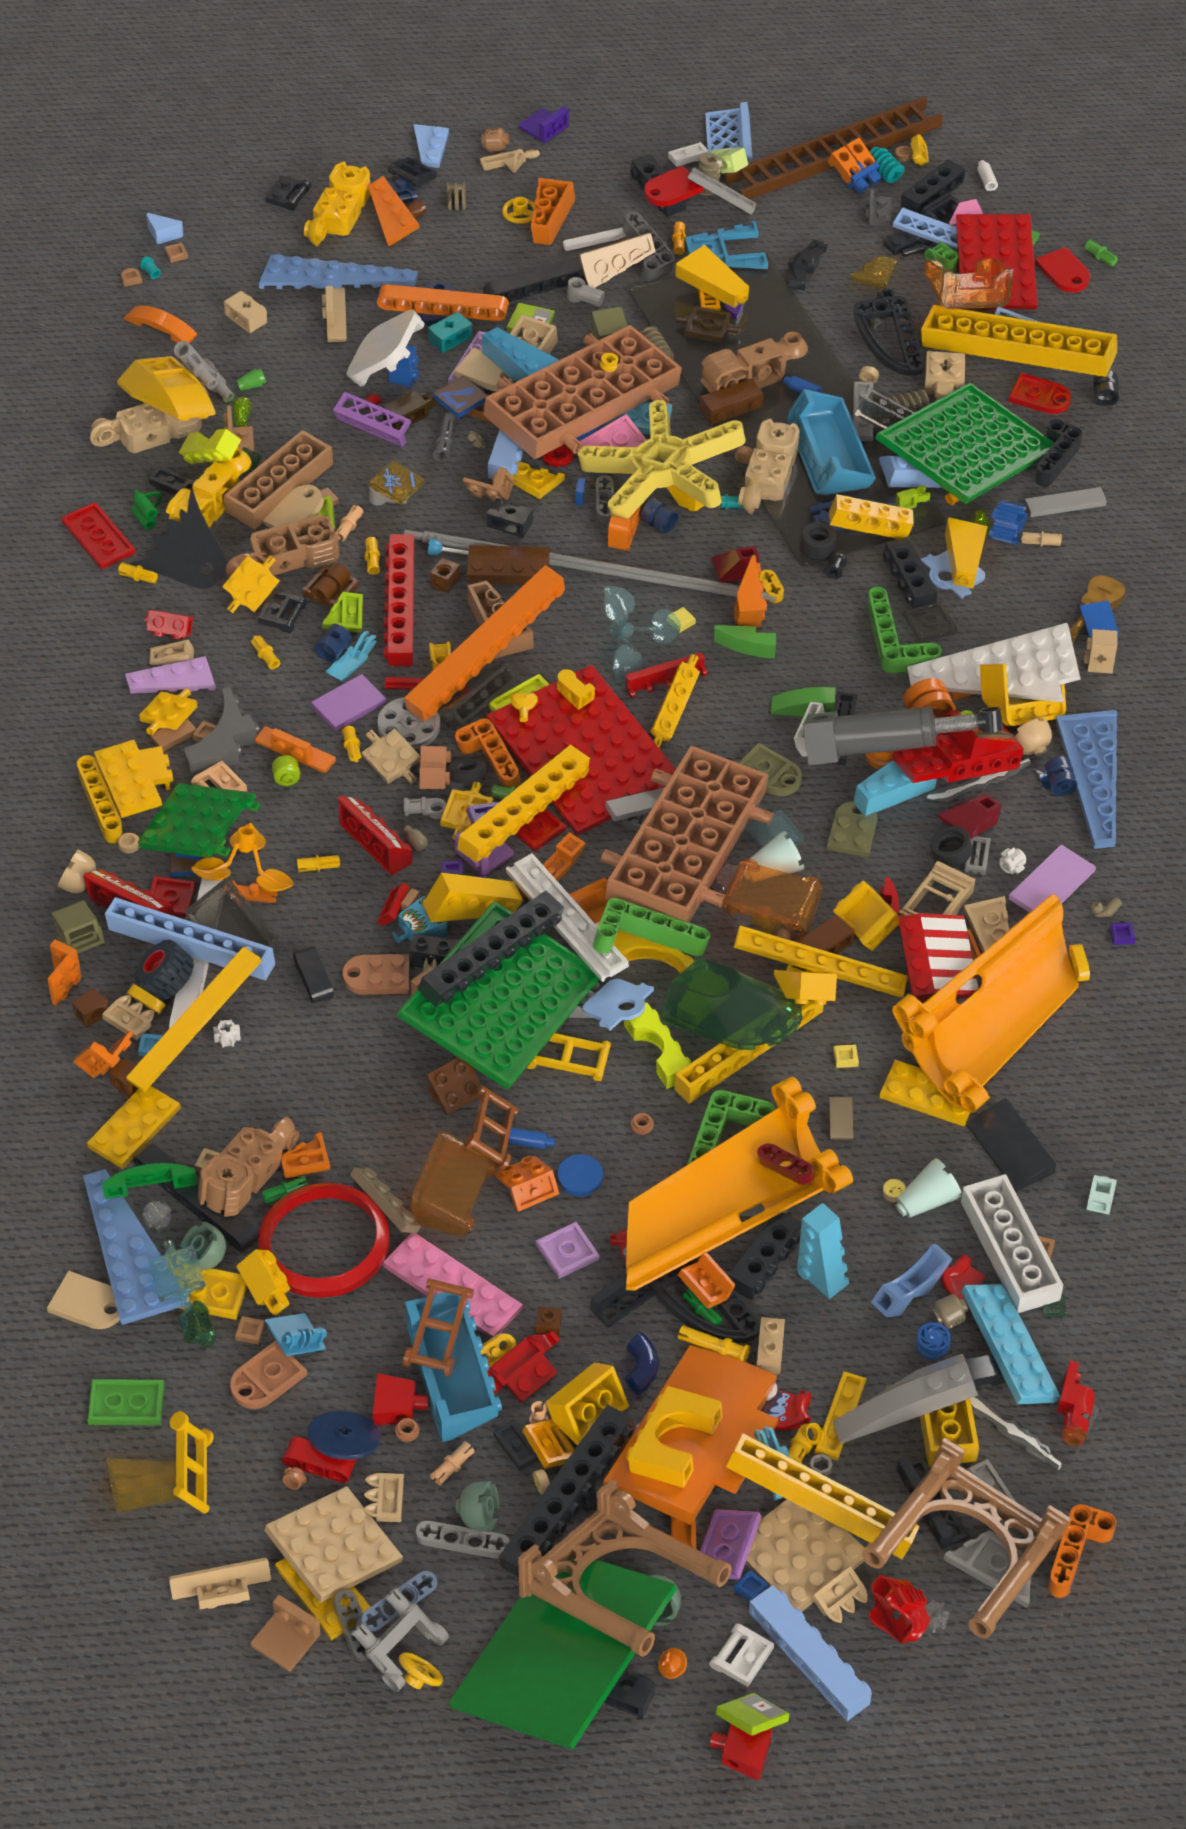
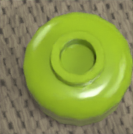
M283 755L276 758L272 763L273 778L278 785H294L300 779L299 764L294 757Z

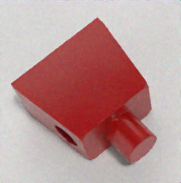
M377 1374L373 1407V1422L376 1425L398 1424L402 1419H413L414 1409L428 1410L429 1396L416 1395V1384L414 1381Z
M731 1724L728 1735L713 1731L710 1747L723 1750V1765L760 1781L772 1739L773 1728L751 1736Z

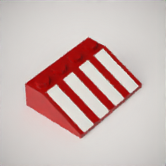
M919 913L898 917L911 994L922 1004L973 961L965 918L962 915ZM976 975L957 991L956 999L970 998L979 990Z

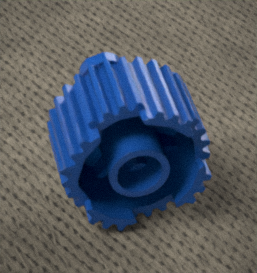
M1000 500L998 507L994 508L992 519L995 522L994 526L990 528L989 537L1017 545L1021 538L1018 534L1021 532L1022 527L1025 526L1027 513L1024 512L1026 506Z

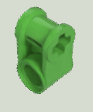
M939 242L936 247L925 250V258L931 265H934L948 275L957 272L959 255L944 242Z

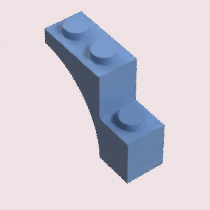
M932 1244L919 1261L897 1279L883 1284L871 1303L887 1318L902 1315L914 1297L925 1296L930 1293L952 1261V1258L937 1244Z

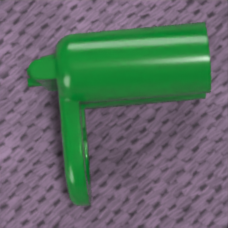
M135 490L131 511L144 529L148 531L157 524L154 518L158 515V510L155 506L161 503L162 495L158 491L144 494ZM153 496H158L157 500L154 503H151V501L148 499Z

